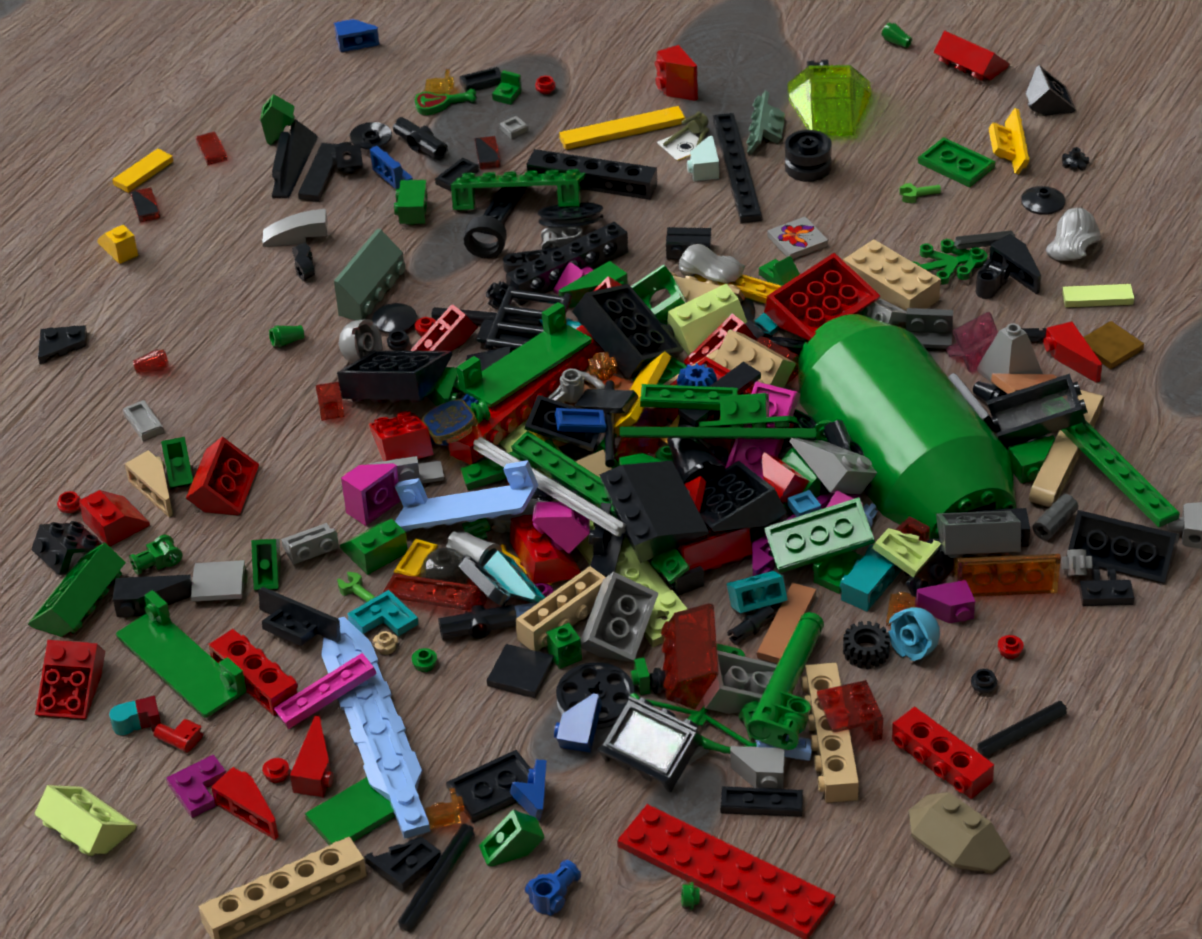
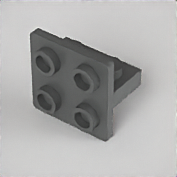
M907 308L906 330L911 332L925 348H952L953 310Z

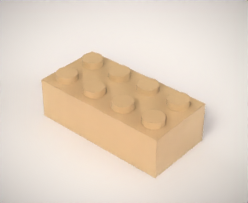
M874 239L843 259L851 269L881 295L880 299L907 311V308L927 309L940 300V278Z

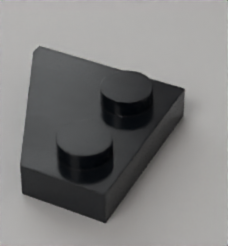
M86 325L41 329L38 350L39 364L46 363L47 357L57 353L61 357L71 351L86 347Z
M423 837L409 840L405 844L388 847L389 852L377 856L369 853L364 857L365 863L403 891L437 862L441 856V850Z

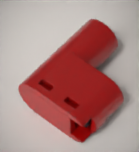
M184 719L175 729L160 723L154 730V737L184 752H189L204 736V733L200 732L203 726L188 719Z

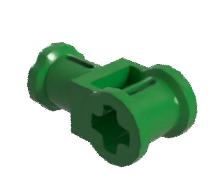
M161 535L153 542L146 544V551L136 555H129V560L133 570L139 575L143 570L155 566L157 570L175 566L181 561L183 553L178 547L174 546V540L171 536Z

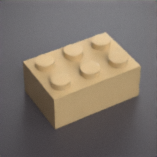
M730 329L714 359L715 362L729 370L734 369L744 361L761 372V379L757 382L780 388L785 387L796 365L795 362L743 333Z

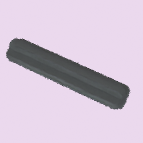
M1013 231L957 236L954 246L958 250L986 247L1008 234L1016 236Z

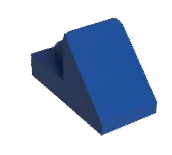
M536 759L534 769H529L527 783L512 782L510 793L530 816L536 817L540 821L543 811L547 760Z

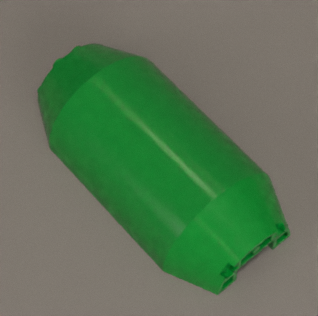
M849 314L834 318L823 324L815 331L816 334L811 340L805 342L797 363L799 402L816 423L822 420H829L831 422L836 420L843 421L852 441L861 447L864 456L872 462L871 466L877 472L876 476L872 479L871 486L864 491L883 516L920 537L930 540L933 538L939 539L936 514L968 512L993 502V509L1017 508L1012 463L1007 449L911 332L867 316Z

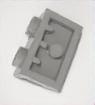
M878 299L860 311L858 315L867 316L888 324H899V322H906L907 311L883 299Z

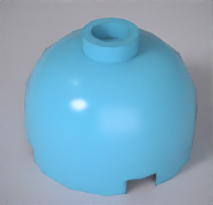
M911 607L901 610L891 617L889 623H892L891 630L888 631L890 642L900 656H908L912 658L910 660L915 661L929 655L937 647L940 639V627L935 617L927 610Z

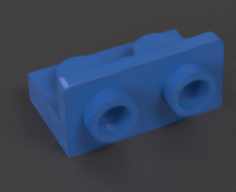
M378 146L370 149L372 170L395 189L400 188V180H413V177L402 168L401 164L392 159L387 152H384Z

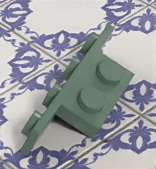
M766 90L761 96L758 95L753 103L755 108L751 115L752 123L748 130L750 136L746 142L748 144L747 153L750 155L761 143L762 136L776 144L782 138L785 113L767 104L769 92Z

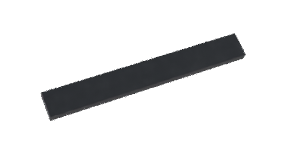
M734 113L713 115V122L740 224L762 221L761 210Z

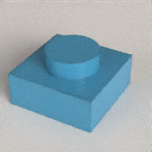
M810 490L788 498V506L796 517L821 510V504Z

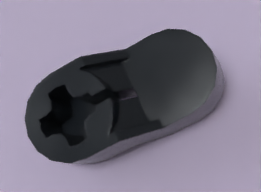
M306 243L293 247L292 253L295 258L294 265L296 266L297 276L301 280L315 276L311 248Z

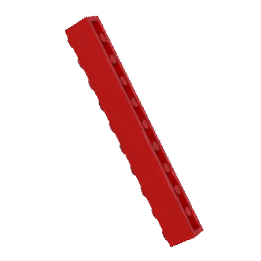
M583 325L576 329L592 338V335ZM592 338V343L496 406L492 408L488 406L491 416L489 420L483 419L478 424L472 416V419L465 426L456 430L448 437L450 456L470 465L475 464L484 455L474 449V440L482 437L492 444L498 445L506 436L529 418L538 395L548 398L560 386V377L565 370L576 369L584 371L605 351Z

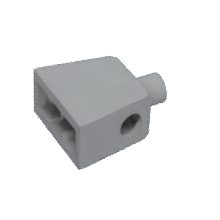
M1202 502L1184 504L1182 517L1167 524V531L1182 532V544L1184 546L1202 549Z

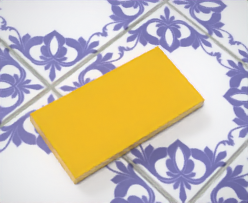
M664 351L640 370L630 390H634L637 393V400L627 414L617 413L615 416L616 437L620 435V427H631L638 421L645 408L640 407L642 384L657 385L671 359L667 352Z

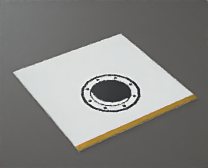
M688 130L667 146H663V143L670 137L657 143L679 161L690 156V151L696 147L699 138Z

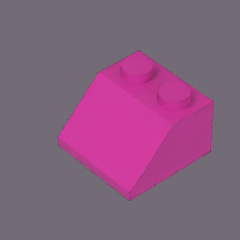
M394 463L358 465L341 477L346 513L365 526L401 501L395 488L399 480L397 465Z

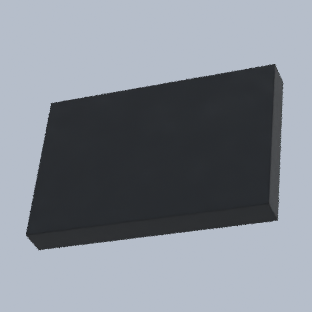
M516 749L447 781L446 785L469 820L474 823L517 803L510 793L512 782L527 783L528 771L531 768Z

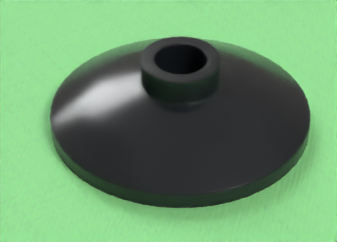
M379 122L360 124L350 133L352 144H360L362 149H371L375 146L382 147L392 137L391 129Z
M1035 186L1027 189L1022 194L1021 203L1025 209L1032 213L1048 215L1056 213L1064 207L1065 197L1059 190L1053 187Z
M766 337L768 343L781 349L780 354L786 356H794V352L801 351L805 344V341L791 338Z

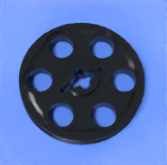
M581 202L580 206L558 207V204L539 210L538 215L541 218L538 222L543 226L560 228L589 225L604 218V215L601 213L603 206L589 202Z
M600 662L581 664L569 670L560 679L556 689L557 707L560 713L563 714L593 693L597 694L599 687V697L602 702L600 711L607 712L608 716L598 719L596 729L607 728L615 725L629 701V696L634 693L633 682L627 673L614 665ZM587 673H592L596 675V677L591 680L583 678V676ZM617 678L621 680V682L619 684L612 685L608 683V680ZM574 687L577 691L569 694L564 692V689ZM623 697L627 699V702L618 704L614 702V699Z

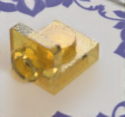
M450 69L445 70L444 79H426L425 92L450 95L451 89H454L455 85L454 76H450Z

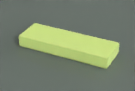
M1131 284L1067 286L1062 288L1065 307L1134 305Z

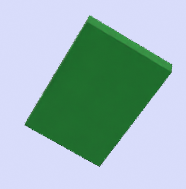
M944 137L918 157V164L969 188L994 169L996 162Z
M367 777L305 813L306 820L329 846L347 837H350L354 842L396 817L390 801L370 787Z

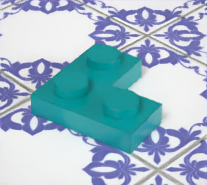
M390 590L347 613L348 621L362 634L383 622L397 636L419 625L418 617Z

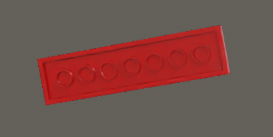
M649 804L642 809L617 840L619 848L689 883L693 882L695 886L802 939H809L835 904L836 895Z

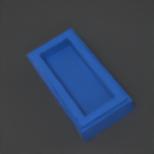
M556 408L555 417L558 431L605 433L606 431L603 410Z

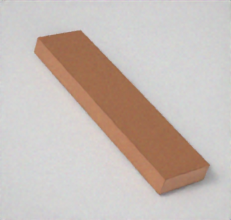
M796 583L791 584L787 592L788 600L782 602L757 651V658L778 664L800 617L808 612L816 596V589Z

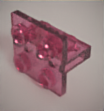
M986 312L953 330L957 343L946 348L949 357L959 356L960 359L963 358L968 372L978 370L977 366L998 334L990 312Z

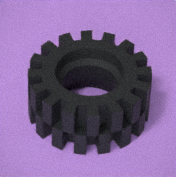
M860 621L858 626L852 624L850 629L847 628L845 630L843 654H845L846 660H850L851 665L857 663V668H862V665H866V669H871V665H874L876 668L879 667V662L881 664L886 662L890 653V634L886 632L884 626L880 628L879 623H875L873 626L871 625L872 621H867V625H863V621ZM867 642L872 643L875 646L862 647L858 644Z

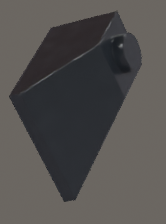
M1038 65L1026 91L1029 100L1028 106L1034 112L1038 111L1044 116L1074 113L1076 108L1067 87Z

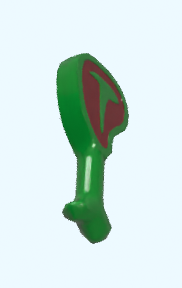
M470 89L465 93L454 95L421 92L415 96V107L421 115L436 114L445 110L451 103L462 101L474 103L476 101V91Z

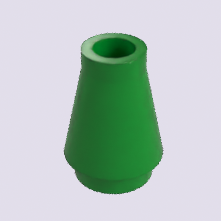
M887 23L881 33L885 41L903 46L904 48H908L913 40L896 23Z
M275 325L274 328L269 329V339L272 346H278L279 348L304 338V330L301 325Z

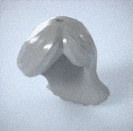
M1083 208L1068 209L1058 221L1056 237L1047 246V254L1058 261H1073L1087 255L1085 253L1086 248L1091 244H1097L1101 240L1100 231L1094 216Z
M694 244L684 251L679 260L678 267L683 276L694 277L695 274H698L708 280L729 284L742 276L745 265L731 256H718L702 244Z

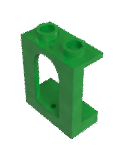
M664 264L631 286L659 321L666 325L668 324V311L687 303L675 277ZM659 290H668L671 297L652 308L650 302L652 296Z

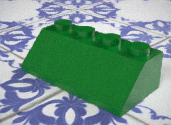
M105 542L78 560L29 621L28 625L60 637L69 632L75 633L83 624L81 619L84 616L87 617L96 608L94 604L96 600L102 599L110 589L107 586L110 582L114 583L116 578L122 575L120 570L126 562Z

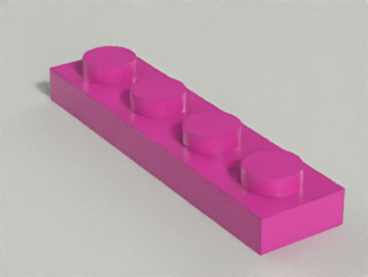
M361 653L274 709L285 726L290 729L376 675L377 672L365 655Z

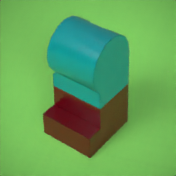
M155 695L116 705L109 712L112 729L117 735H127L133 730L151 727L152 732H154L156 726L161 723Z

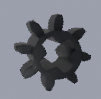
M499 281L498 284L492 283L486 292V297L490 299L487 304L495 309H499L505 292L510 285L504 281Z

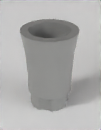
M460 530L458 532L454 531L449 536L446 545L447 550L456 558L462 560L465 555H469L476 559L483 567L497 551L502 552L500 545L482 540Z

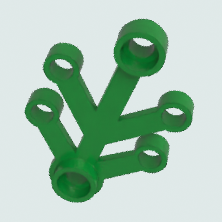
M944 239L941 241L940 250L943 253L934 251L931 244L926 243L920 246L921 257L939 261L921 265L915 261L913 263L927 271L945 268L938 271L936 276L941 279L940 285H946L949 283L950 277L958 265L966 263L958 267L957 277L960 280H968L974 268L982 267L985 264L988 255L986 251L978 247L970 250H958L954 246L953 240ZM945 253H953L959 256L955 257Z

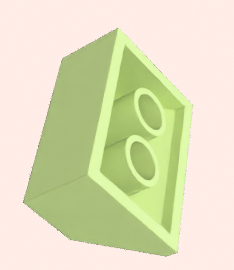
M727 284L668 311V324L673 328L675 339L688 355L731 314H734L745 324L747 320L738 297Z
M47 785L34 813L43 820V825L56 829L61 833V838L77 844L82 853L90 856L94 854H107L132 833L137 826L83 787Z

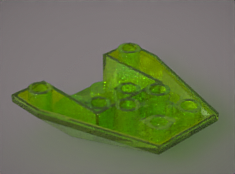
M851 65L808 66L787 83L788 99L807 129L821 131L828 136L855 135L872 95L870 81Z

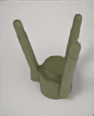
M698 111L695 115L682 120V124H688L665 141L663 146H667L688 130L692 133H701L697 145H699L706 133L709 132L707 116Z

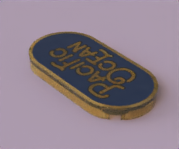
M462 399L442 403L431 409L422 418V422L428 427L429 435L436 444H442L444 440L447 443L460 440L471 433L473 425L477 426L478 424L474 412Z

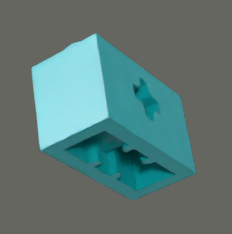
M775 571L726 583L731 607L739 613L788 600L783 576Z

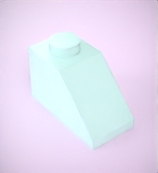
M713 136L707 137L690 151V160H687L688 173H692L694 181L719 179V160Z

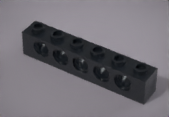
M537 149L533 150L526 164L527 171H537L538 174H546L548 170H558L559 173H567V170L579 169L580 173H586V177L580 182V189L651 200L657 187V167Z
M614 221L507 273L506 283L515 287L516 290L545 294L554 290L555 285L570 262L579 269L589 266L594 270L609 261L627 254L628 232ZM513 299L520 306L529 302L527 300Z

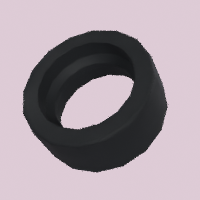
M490 216L475 217L466 226L463 238L464 245L474 256L493 258L503 251L507 233L506 228L499 220ZM477 231H487L495 235L498 241L490 244L482 243L475 239L472 234Z

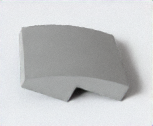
M245 560L195 563L191 591L192 601L242 599L244 592L243 578L246 570Z

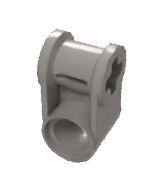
M581 227L545 228L541 232V239L543 241L541 249H549L551 244H553V248H560L583 237Z

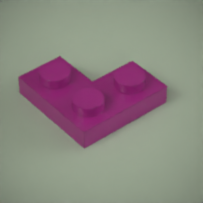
M213 754L166 777L168 786L190 817L194 818L216 807L214 798L206 788L215 784L226 771Z

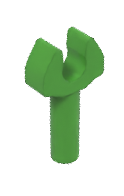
M906 183L900 187L899 195H902V202L916 203L918 196L941 193L940 185L916 188L912 183Z
M347 572L350 583L337 579L339 592L343 596L354 593L365 602L375 598L374 595L361 586L363 583L360 574Z

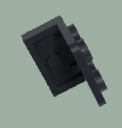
M52 522L51 524L39 525L31 550L58 575L67 574L74 553L90 552L102 543L98 540V537L85 529L84 525L80 522Z

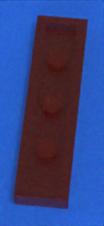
M397 573L393 574L383 591L384 593L390 590L399 600L470 611L480 594L478 586Z

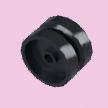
M800 130L789 135L785 141L786 173L793 179L803 182H814L828 176L831 171L832 142L828 135L816 130Z

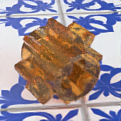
M608 352L596 353L592 359L588 360L590 376L596 375L597 379L605 381L617 373L616 358H610Z

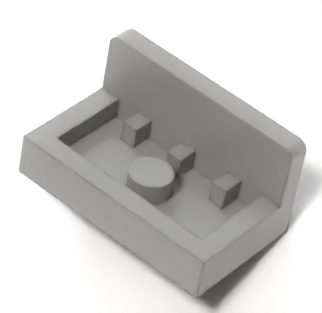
M327 523L281 539L282 547L293 565L339 548L337 532L334 528L330 529Z

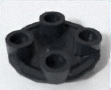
M402 303L386 304L380 307L372 317L373 325H377L379 330L388 333V335L395 330H408L415 326V322L418 320L416 311L411 306Z

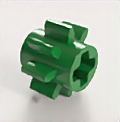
M486 518L461 523L465 532L482 540L488 538L486 532L491 531Z

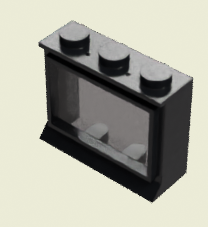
M629 696L628 703L608 737L597 750L604 760L609 762L612 758L622 768L628 771L632 768L640 772L642 777L650 782L655 779L661 782L667 791L672 792L703 739L697 729L698 725L688 719L681 721L675 718L676 715L665 708H662L660 711L644 698L640 697L637 700Z

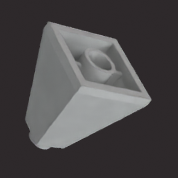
M1015 323L1008 324L1007 327L998 332L977 366V371L990 382L992 373L1043 374L1027 333Z

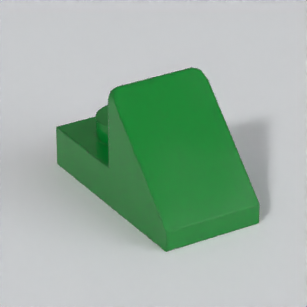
M790 256L781 261L774 259L759 267V275L762 278L780 286L800 275Z
M185 437L161 441L170 489L191 485L193 477Z

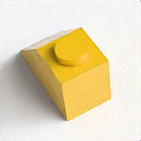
M124 225L115 227L97 239L98 244L119 264L138 256L135 236Z

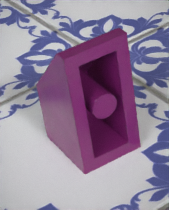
M966 580L917 589L916 608L925 609L935 618L950 624L974 619L975 599Z

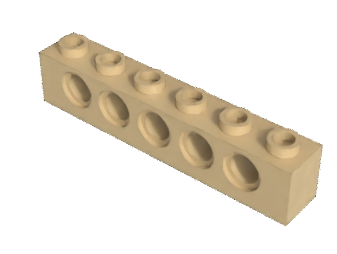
M837 663L805 665V676H801L802 692H807L804 699L811 705L808 729L809 731H814V735H811L812 751H817V755L814 756L815 771H820L821 776H818L819 792H824L826 803L858 800L859 782Z
M350 837L334 842L326 848L310 853L300 860L284 865L274 872L260 876L248 884L237 887L222 896L198 906L202 924L211 939H233L366 877L364 858Z

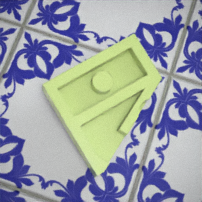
M888 528L875 542L872 549L914 578L937 552L941 543L935 540L932 544L919 541V536L903 534L898 530Z

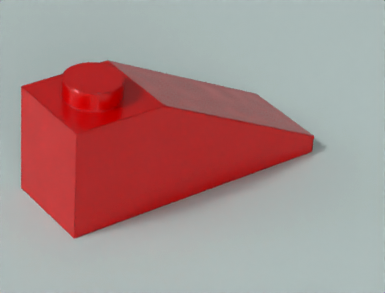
M452 304L410 351H452L463 345L478 327Z
M731 314L683 362L686 365L692 366L715 350H719L729 329L743 333L755 341L757 338L742 320Z
M1072 321L1046 328V338L1043 340L1044 347L1055 360L1096 383L1101 381L1102 363Z
M314 716L290 773L293 793L323 798L327 787L330 788L332 786L334 773L330 771L320 716Z
M232 767L211 787L215 805L270 838L276 840L279 837L276 820L249 773L241 772Z

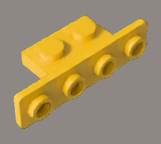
M1014 108L1005 121V127L993 122L989 127L993 154L1001 159L1005 158L1012 161L1014 173L1019 175L1022 169L1028 166L1030 158L1028 156L1019 109Z

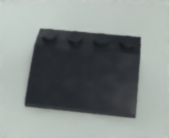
M629 284L587 292L572 311L579 323L592 335L593 340L602 347L606 355L612 359L627 379L637 377L640 370L664 351L671 356V359L684 351Z
M373 351L337 372L342 399H352L353 402L371 399V402H379L384 399H390L391 402L410 400L412 403L421 402L425 396L433 392L452 357V351Z
M672 460L625 464L599 474L605 494L618 520L626 524L625 534L640 563L709 534V530Z
M740 461L735 462L706 480L700 515L705 525L713 532L766 526L777 522L781 516L787 513L775 488Z

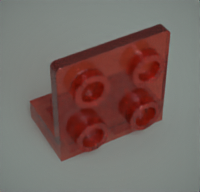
M866 680L817 691V699L832 732L835 733L862 726L864 732L869 733L872 741L882 739L884 718Z

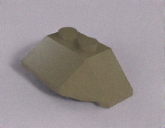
M950 792L926 795L909 809L911 837L952 867L973 871L984 870L985 873L993 874L1011 858L1010 852L991 821Z

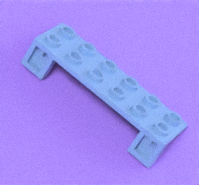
M528 460L505 465L503 470L510 486L428 498L420 478L399 481L395 488L402 502L403 509L395 522L405 532L416 528L423 527L428 529L441 524L452 525L461 521L473 522L487 517L493 519L506 514L518 515L525 510L538 487V483Z

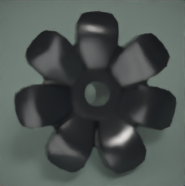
M1078 147L1072 148L1069 154L1064 153L1062 155V166L1064 168L1070 167V169L1077 170L1078 167L1080 170H1084L1089 163V157H1085V153L1081 152V149Z

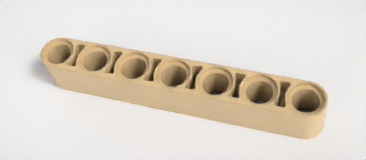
M1081 390L1082 395L1078 396V399H1084L1088 413L1084 414L1085 420L1094 428L1102 411L1104 396ZM1061 430L1032 485L1029 502L1051 507L1052 503L1060 497L1082 452Z

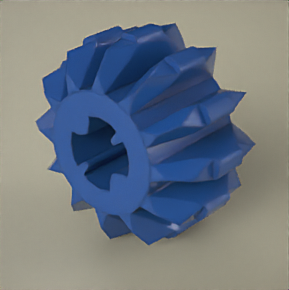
M697 363L694 366L687 364L686 369H680L677 385L709 387L717 381L714 369L708 368L707 364L702 366Z

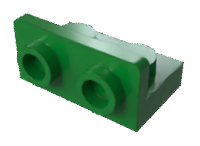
M848 551L814 562L812 566L814 583L840 594L842 578L848 575L853 570L856 561L861 560L864 556Z

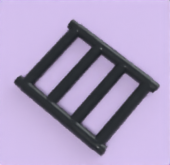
M509 286L487 336L484 348L492 350V348L511 346L514 351L525 344L497 339L499 331L537 336L543 332V328L503 322L506 315L542 320V310L510 306L512 299L549 304L559 302L565 305L566 314L572 296L570 294L557 296L516 290L513 286Z

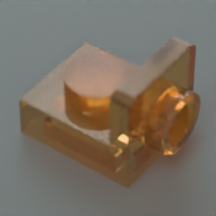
M907 592L890 594L886 626H891L892 623H889L895 613L916 607V597Z
M455 788L449 789L450 803L438 802L430 807H426V817L430 829L461 823L460 812H465L462 796H456Z

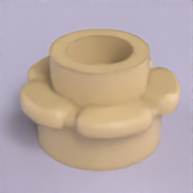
M383 631L373 638V644H375L374 647L378 653L388 655L396 650L398 638L396 635H392L391 632Z

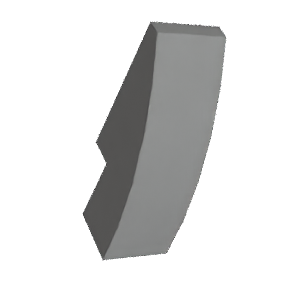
M326 209L297 213L271 224L263 229V247L298 245L306 243L307 237L327 236L328 221Z

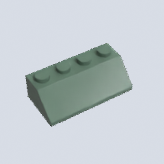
M377 229L334 280L339 316L352 320H364L372 313L376 304L383 299L385 293L389 288L393 287L397 278L405 271L406 264L403 252L381 229Z

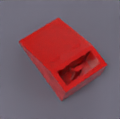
M404 411L398 413L397 417L390 419L388 417H380L375 419L374 423L369 424L383 461L417 456V459L434 455L428 427L415 413Z
M47 640L35 710L36 716L74 719L87 718L102 676L105 650L98 643Z

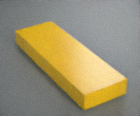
M158 148L113 178V185L129 193L174 162L173 156Z

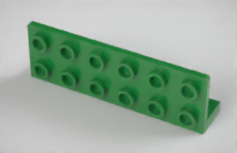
M579 169L567 170V173H559L558 170H548L546 174H538L537 171H526L524 175H517L515 171L504 172V175L487 172L483 173V176H475V173H464L462 177L457 178L451 184L453 210L476 208L474 188L557 185L558 207L580 206V182L586 177V173H580Z
M557 302L542 312V333L482 371L480 359L475 356L457 366L459 390L478 401L483 399L492 408L592 343V338L566 324L565 305Z
M153 590L144 595L146 601L145 611L147 614L116 632V637L204 718L209 717L247 692L243 670L228 657L219 663L216 662L171 621L167 603Z

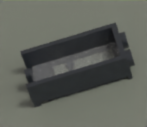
M1070 373L986 401L997 437L1006 449L1009 446L1080 423L1086 424L1084 414L1088 413L1084 399H1078V396L1082 395L1078 381L1072 382Z

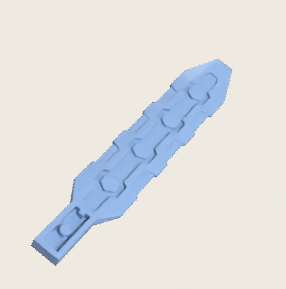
M345 617L338 618L340 620L341 640L337 643L325 637L323 639L321 655L328 674L361 653L365 655L377 672L376 675L338 698L340 707L345 711L350 724V733L354 744L358 746L365 764L363 768L370 787L390 801L404 839L430 832L428 819L417 794L422 769L415 752L411 750L405 735V726L401 716L397 715L391 700L392 694L378 667V658L372 643Z

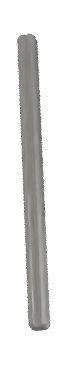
M482 437L473 442L474 449L502 467L509 463L521 462ZM532 468L538 483V489L616 536H621L622 533L626 532L625 523Z

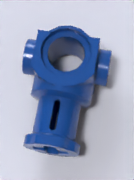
M563 860L560 863V868L554 874H540L527 883L525 893L529 895V902L538 913L552 916L554 913L559 912L565 904V898L563 897L567 894V887L572 882L578 881L581 878V872L573 862Z

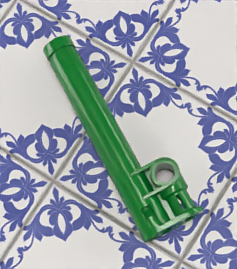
M812 612L804 613L797 623L747 725L749 735L757 741L784 750H793L799 743L798 735L806 729L811 705L807 700L792 695L824 628V621L819 615Z

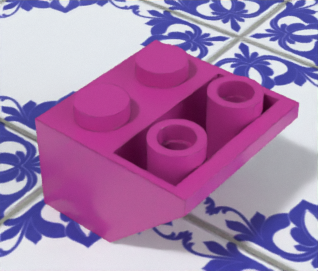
M536 502L533 505V526L541 534L546 533L551 537V542L560 551L564 549L569 554L590 534V520L561 502Z

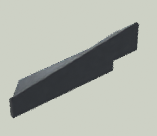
M294 119L291 124L290 134L289 132L280 133L272 169V178H274L272 198H290L318 138L313 131L297 119Z

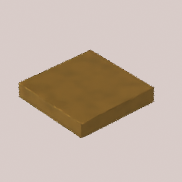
M1112 321L1084 336V339L1101 363L1109 369L1116 367L1144 350V343Z

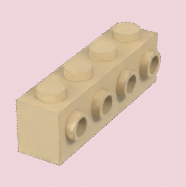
M590 566L516 618L518 641L530 650L539 651L547 646V631L567 623L573 626L580 620L585 619L591 613L603 579L606 577Z

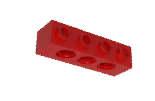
M231 629L208 644L210 655L216 662L219 663L228 657L243 670L247 693L273 716L277 715L274 709L276 706L297 694L298 684L291 675L287 676L276 662H271L260 648L256 649L245 635H240L237 631Z
M915 706L893 722L892 741L894 744L912 755L917 762L923 763L931 769L937 777L943 778L951 784L959 793H963L972 799L993 782L995 764Z

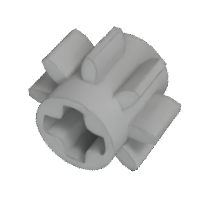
M1067 550V557H1061L1062 569H1068V576L1087 575V569L1093 568L1092 556H1086V550Z

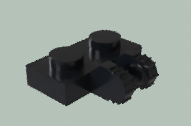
M1108 565L1107 567L1108 580H1100L1099 566H1093L1091 573L1092 581H1080L1079 583L1082 606L1133 605L1134 603L1131 580H1116L1114 565Z

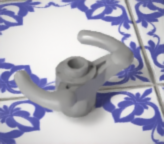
M567 369L560 377V386L548 398L562 403H577L584 393V381L591 383L597 389H605V384L601 379L590 373L576 369Z

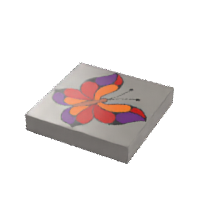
M806 217L767 230L769 239L786 257L790 256L792 259L828 246V239Z

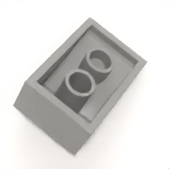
M792 438L789 441L830 493H835L838 490L846 494H861L877 474L871 466L872 462L863 455L823 440Z
M712 649L698 668L705 708L731 714L740 713L743 706L750 702L758 701L759 703L777 664Z

